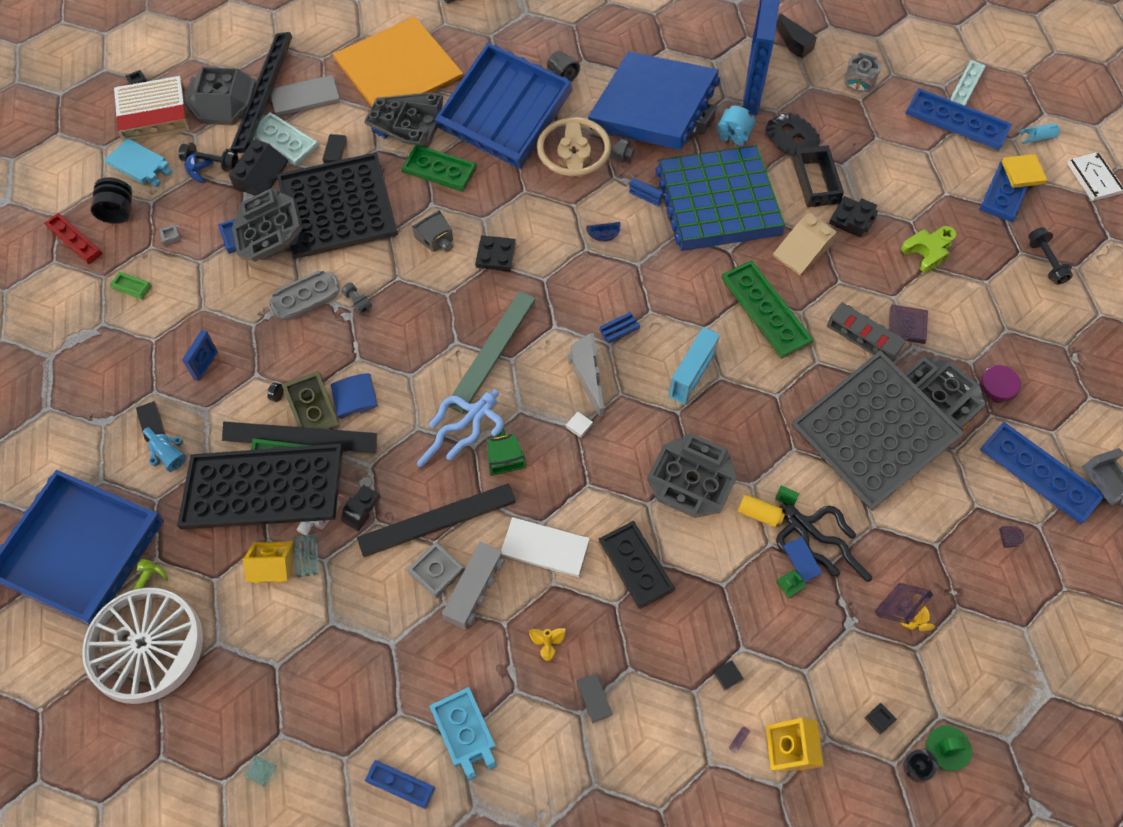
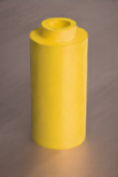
M744 494L738 509V513L776 527L777 524L781 525L785 516L784 513H781L782 508Z

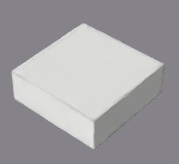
M577 412L566 424V428L582 438L593 425V422Z

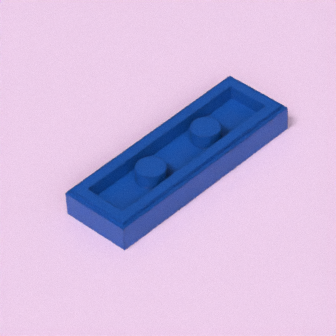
M374 760L365 779L366 783L425 810L436 789L428 783L377 760Z

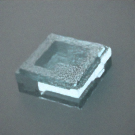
M256 755L244 776L265 787L276 766Z

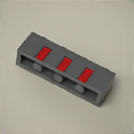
M843 302L830 316L827 324L828 328L872 355L881 350L892 362L906 342L898 334H894L883 325L876 323L868 316L861 314Z

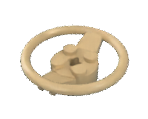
M578 117L564 118L551 123L542 131L537 142V152L541 161L550 170L569 176V178L573 176L582 177L583 175L595 172L606 163L611 153V141L606 131L591 120ZM566 125L565 138L560 140L557 149L558 163L565 167L562 168L547 158L544 152V142L549 133L554 129ZM580 125L592 128L598 132L604 141L602 157L595 164L586 168L583 167L590 164L591 148L587 143V139L582 137Z

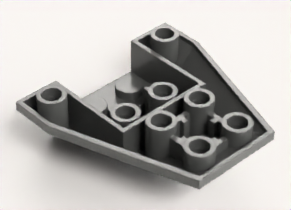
M419 93L376 98L364 123L403 143L418 146L430 145L438 128L435 118L442 109L443 95Z

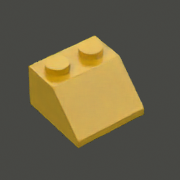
M294 541L253 542L243 558L245 581L253 582L254 584L271 581L283 583L288 581L292 573Z
M798 718L766 725L771 771H796L824 767L817 721Z

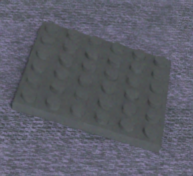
M881 350L791 423L798 433L871 511L964 435Z

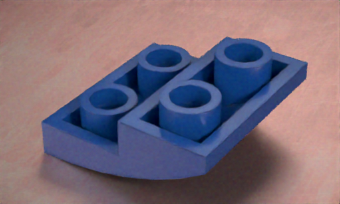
M369 373L344 378L331 384L337 416L341 419L357 411L361 414L378 406L371 374Z

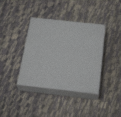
M435 542L407 569V572L436 599L464 572L465 568Z

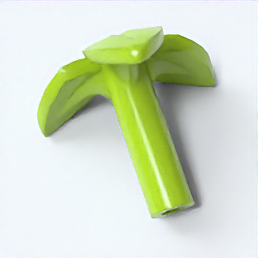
M140 559L137 571H143L133 590L144 588L152 573H159L166 581L168 577L160 566L155 565L150 560Z

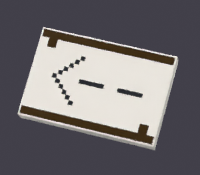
M1099 152L1069 159L1067 162L1092 201L1123 194L1122 184Z

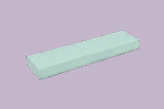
M970 60L950 100L966 106L986 65Z

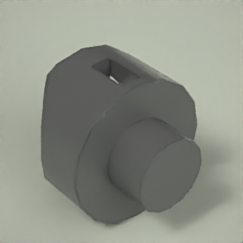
M619 138L618 143L612 146L610 157L615 161L624 163L626 158H633L635 148L630 147L631 143L629 140Z

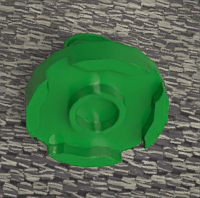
M943 725L935 728L925 741V749L935 755L938 760V767L942 771L955 772L963 769L970 762L972 756L971 743L961 730L953 726Z

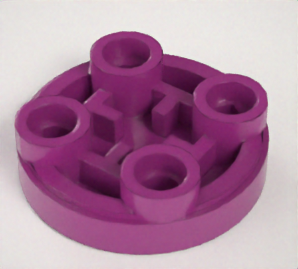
M995 365L989 367L983 373L979 385L994 402L1001 403L1002 401L1013 399L1018 394L1021 388V381L1012 369L1002 365Z

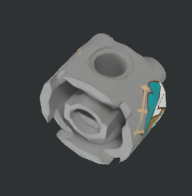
M862 52L858 56L853 55L849 60L845 73V85L848 88L869 92L877 82V76L881 70V62H878V58L870 53Z

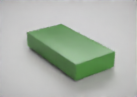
M119 271L111 282L110 287L143 300L152 285L150 282Z

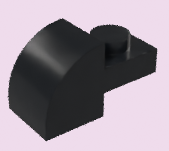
M363 485L353 498L350 497L346 502L341 514L342 522L359 532L370 517L369 512L380 499V494Z

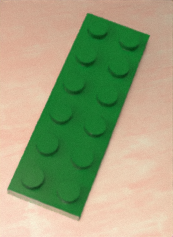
M752 260L722 274L721 279L781 359L812 344L814 339Z

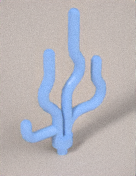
M495 389L490 394L486 392L474 404L467 403L458 396H450L444 399L440 404L437 415L429 423L431 428H435L443 420L450 404L455 403L469 412L460 422L445 425L439 430L434 444L418 460L417 466L423 467L443 444L444 436L448 432L463 429L472 419V434L460 440L446 456L447 460L452 461L464 447L473 444L478 439L481 431L480 422L485 415L496 423V426L491 431V435L494 437L498 436L504 427V422L491 408L496 405V398L499 392Z

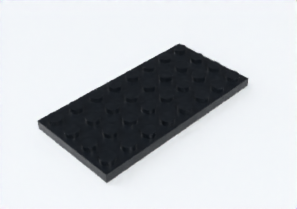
M342 444L191 454L177 527L180 529L335 520L344 447Z

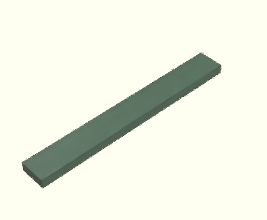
M520 291L518 292L451 396H458L467 403L472 402L535 303L534 297ZM455 403L448 406L462 414L466 411Z

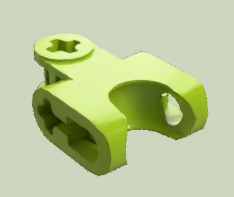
M943 226L932 234L923 229L907 239L902 245L901 251L905 255L911 253L923 255L924 259L919 269L923 273H927L950 256L947 250L951 247L952 241L956 237V231L950 226Z

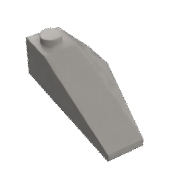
M590 333L571 345V353H568V362L573 365V371L599 417H604L601 384H598L600 382L599 367H596V343L594 333Z

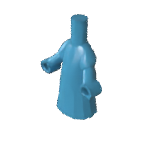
M149 427L143 430V433L150 439L148 443V449L151 452L149 463L152 466L159 464V460L156 458L157 454L168 472L175 471L181 467L186 461L187 455L180 452L170 443H175L177 446L182 445L183 440L180 437L172 438L165 434H155Z

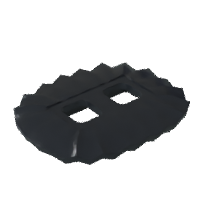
M791 112L787 114L781 113L779 116L769 120L766 125L768 137L778 148L790 156H794L795 149L817 147L820 144V135L816 133L815 128L798 114L794 115ZM790 125L793 130L785 132L782 127ZM800 135L804 140L797 143L793 140V137Z

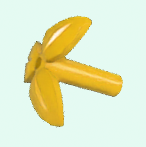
M921 596L914 597V619H898L902 626L911 630L919 627V631H930L935 628L934 624L927 623L930 621V614L927 607L923 606V598Z
M557 628L552 631L550 629H545L544 631L539 629L529 630L530 638L536 645L544 644L540 651L544 660L550 661L554 658L556 651L551 644H560L565 638L566 629Z

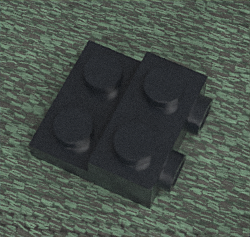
M844 196L831 217L829 224L861 238L864 231H869L872 224L870 220H875L878 214V210H876L878 205L862 198L858 202Z

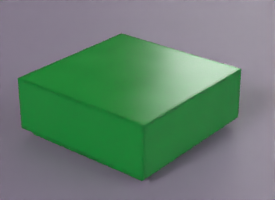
M781 485L775 499L792 506L795 504L800 493Z

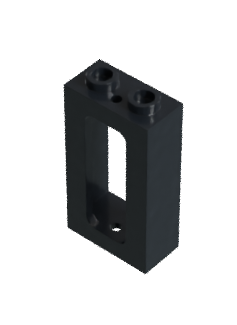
M829 145L795 149L793 163L806 206L819 207L840 204L844 191ZM804 164H819L828 192H812Z

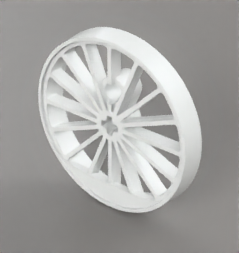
M141 588L126 592L106 604L94 617L86 632L82 650L86 673L102 693L116 701L140 704L160 699L177 689L195 668L203 645V631L200 619L189 603L170 591L159 588ZM153 598L165 599L149 625ZM147 599L141 630L134 602ZM171 601L181 606L156 628ZM127 605H130L136 632L117 613ZM185 611L187 612L190 622L161 633ZM115 615L125 627H121L116 631L106 627L105 624ZM190 628L186 639L183 641H159ZM102 629L115 634V642H97ZM130 633V636L127 638L128 640L122 642L123 636ZM157 646H182L177 656L157 648ZM95 647H122L120 650L94 660ZM155 652L175 659L169 670L154 655ZM124 655L101 676L98 675L96 665ZM149 656L166 673L157 687ZM144 659L151 691L138 694ZM128 661L113 689H109L103 682ZM136 662L131 694L119 693L121 686Z

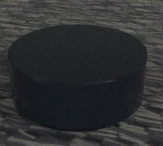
M274 382L269 386L267 397L270 401L279 402L284 393L282 385Z

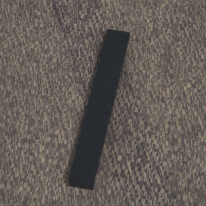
M224 421L222 441L252 443L253 438L311 446L342 444L343 450L375 453L377 451L378 433Z
M508 483L358 536L357 540L363 557L514 504L516 500Z

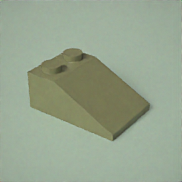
M319 371L281 384L298 427L329 429L339 425L327 388Z

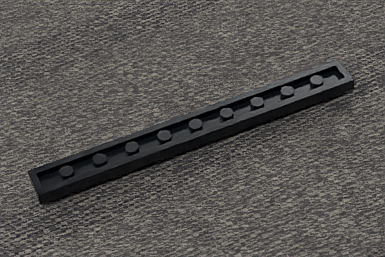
M290 32L276 33L230 148L234 153H245L253 141L293 36Z

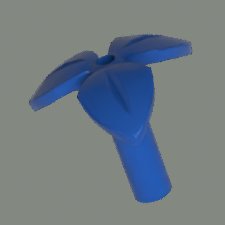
M192 154L184 163V168L187 174H191L195 181L204 183L206 181L197 171L214 164V162L204 160L196 164V154Z

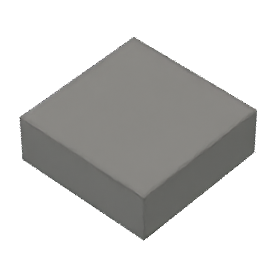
M176 224L159 229L164 246L181 241Z

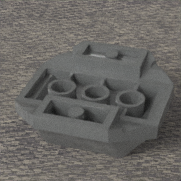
M202 67L196 76L191 77L184 102L200 124L233 125L238 121V118L244 115L256 81L238 68Z
M270 188L241 202L238 209L239 213L232 226L236 251L240 258L256 262L269 258L297 244L299 233L303 228L297 201L294 198Z
M923 356L904 373L960 430L986 405L982 397L980 385L949 361Z
M690 433L683 436V438L663 445L648 475L647 481L658 502L691 517L698 518L721 513L737 475L727 448ZM687 478H694L696 481L690 482Z

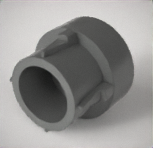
M557 51L548 59L547 69L573 82L580 72V64L572 56H568L562 51Z

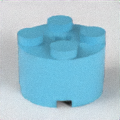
M731 106L730 109L726 108L717 125L719 139L725 142L729 140L735 142L738 146H743L755 125V117L753 115L751 117L748 114L749 111L740 106Z

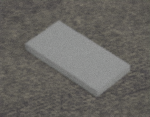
M333 75L273 88L270 94L277 117L340 102Z

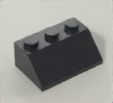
M254 139L229 174L234 189L254 196L270 189L277 180V174H280L287 165L288 159L269 143Z

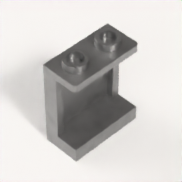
M1120 448L1096 455L1082 466L1111 506L1119 503L1121 506L1123 505V469L1116 461L1123 456Z

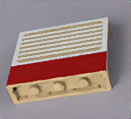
M180 76L114 87L117 130L123 142L127 138L135 141L190 130L185 116L182 91L185 87Z

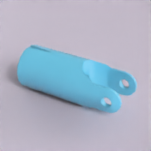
M1057 123L1022 129L1018 133H1027L1032 137L1022 142L1026 144L1057 138L1060 129Z

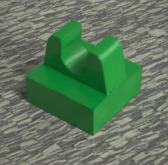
M795 570L782 576L776 582L788 599L806 588L802 577Z

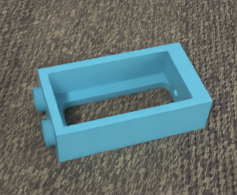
M702 327L671 379L668 397L684 405L687 403L715 356L720 335L714 330Z

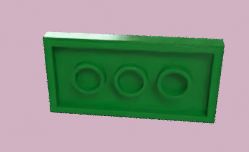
M415 145L401 169L403 173L464 192L477 168V164Z

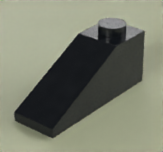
M780 13L776 24L778 32L788 49L801 59L814 49L817 37Z

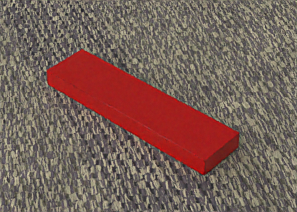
M59 213L44 223L48 229L88 265L103 254L99 248Z

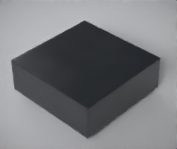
M141 70L125 76L130 85L147 82Z
M732 660L713 671L724 691L744 679Z
M881 702L864 717L880 735L897 720Z

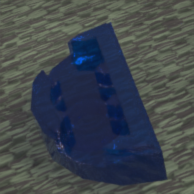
M621 222L586 226L588 235L595 240L609 241L618 236Z

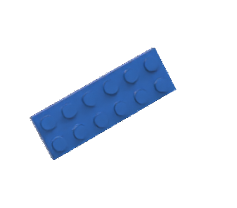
M918 88L905 113L999 151L1012 126V123Z
M1005 422L998 427L980 448V451L1080 524L1085 522L1104 498L1100 490Z

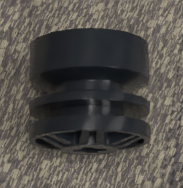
M107 177L98 179L94 184L90 209L92 215L96 219L110 224H120L127 221L130 215L133 193L131 186L117 178Z

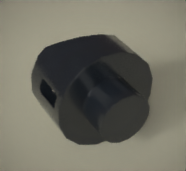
M918 749L910 752L904 758L903 768L911 780L926 782L936 774L938 760L929 750Z

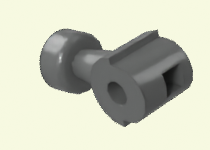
M347 283L343 286L342 293L345 297H351L358 314L372 307L365 294L360 296L357 293V288L353 283Z

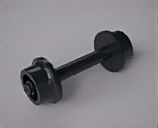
M192 142L181 144L178 151L179 159L183 162H186L190 155L196 154L197 159L220 162L224 172L233 170L239 161L238 154L231 152L230 149H225L222 156L197 152L196 145Z
M1045 227L1032 231L1028 235L1030 240L1029 246L1031 248L1041 247L1053 267V270L1048 274V279L1053 280L1056 285L1069 281L1073 277L1072 266L1070 264L1060 265L1048 245V242L1053 238V234L1048 232Z

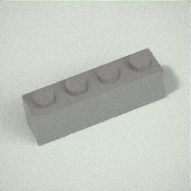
M479 542L442 612L443 620L464 630L467 629L468 625L474 623L477 615L475 612L478 606L481 607L486 598L484 594L487 588L491 589L495 581L494 575L496 571H500L504 564L501 550Z

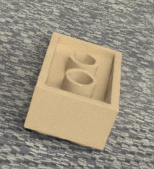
M808 213L797 223L773 253V257L801 276L833 245L837 231L811 213Z

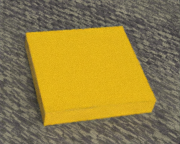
M1036 154L1004 157L1001 161L1012 188L1041 185L1047 182L1046 175Z

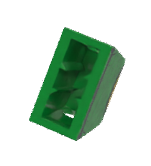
M503 428L498 436L487 440L490 476L527 468L525 455L514 434L506 435Z

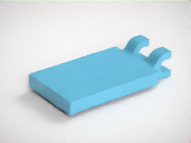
M129 138L105 159L109 166L143 185L149 182L157 187L161 183L160 180L156 179V172L158 170L167 176L172 173L164 157Z
M469 687L429 706L455 768L462 765L468 781L477 777L471 764L484 758L488 770L497 767L491 750L495 749L496 746Z

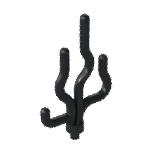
M783 502L779 506L785 514L784 519L789 523L779 532L776 538L777 546L784 554H787L783 548L786 545L784 539L796 530L803 537L815 561L821 563L834 577H838L840 571L825 556L811 550L809 532L820 543L837 545L841 549L846 562L865 581L870 582L872 580V575L851 555L849 546L844 540L835 536H825L812 525V523L820 520L825 514L830 513L835 516L839 528L850 539H854L856 533L847 525L844 515L838 508L830 505L823 506L813 515L805 516L794 505L789 507Z

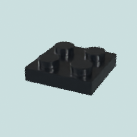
M481 235L475 263L476 268L511 271L516 239Z

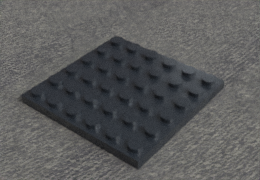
M377 152L277 174L280 193L290 196L297 201L303 230L299 233L297 244L291 247L294 259L398 235Z

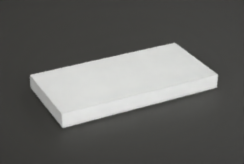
M512 517L501 551L505 558L579 578L590 538Z

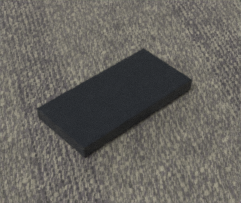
M634 521L599 538V543L639 609L675 591L674 585Z

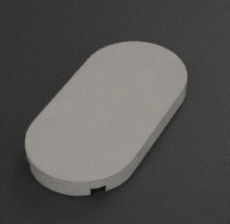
M313 272L276 290L270 300V308L273 314L280 319L290 320L297 318L332 301L339 293L338 279L330 272Z

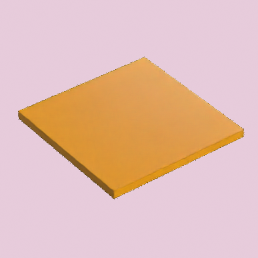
M415 16L333 53L336 62L371 107L375 99L379 97L432 93L463 78L462 71Z

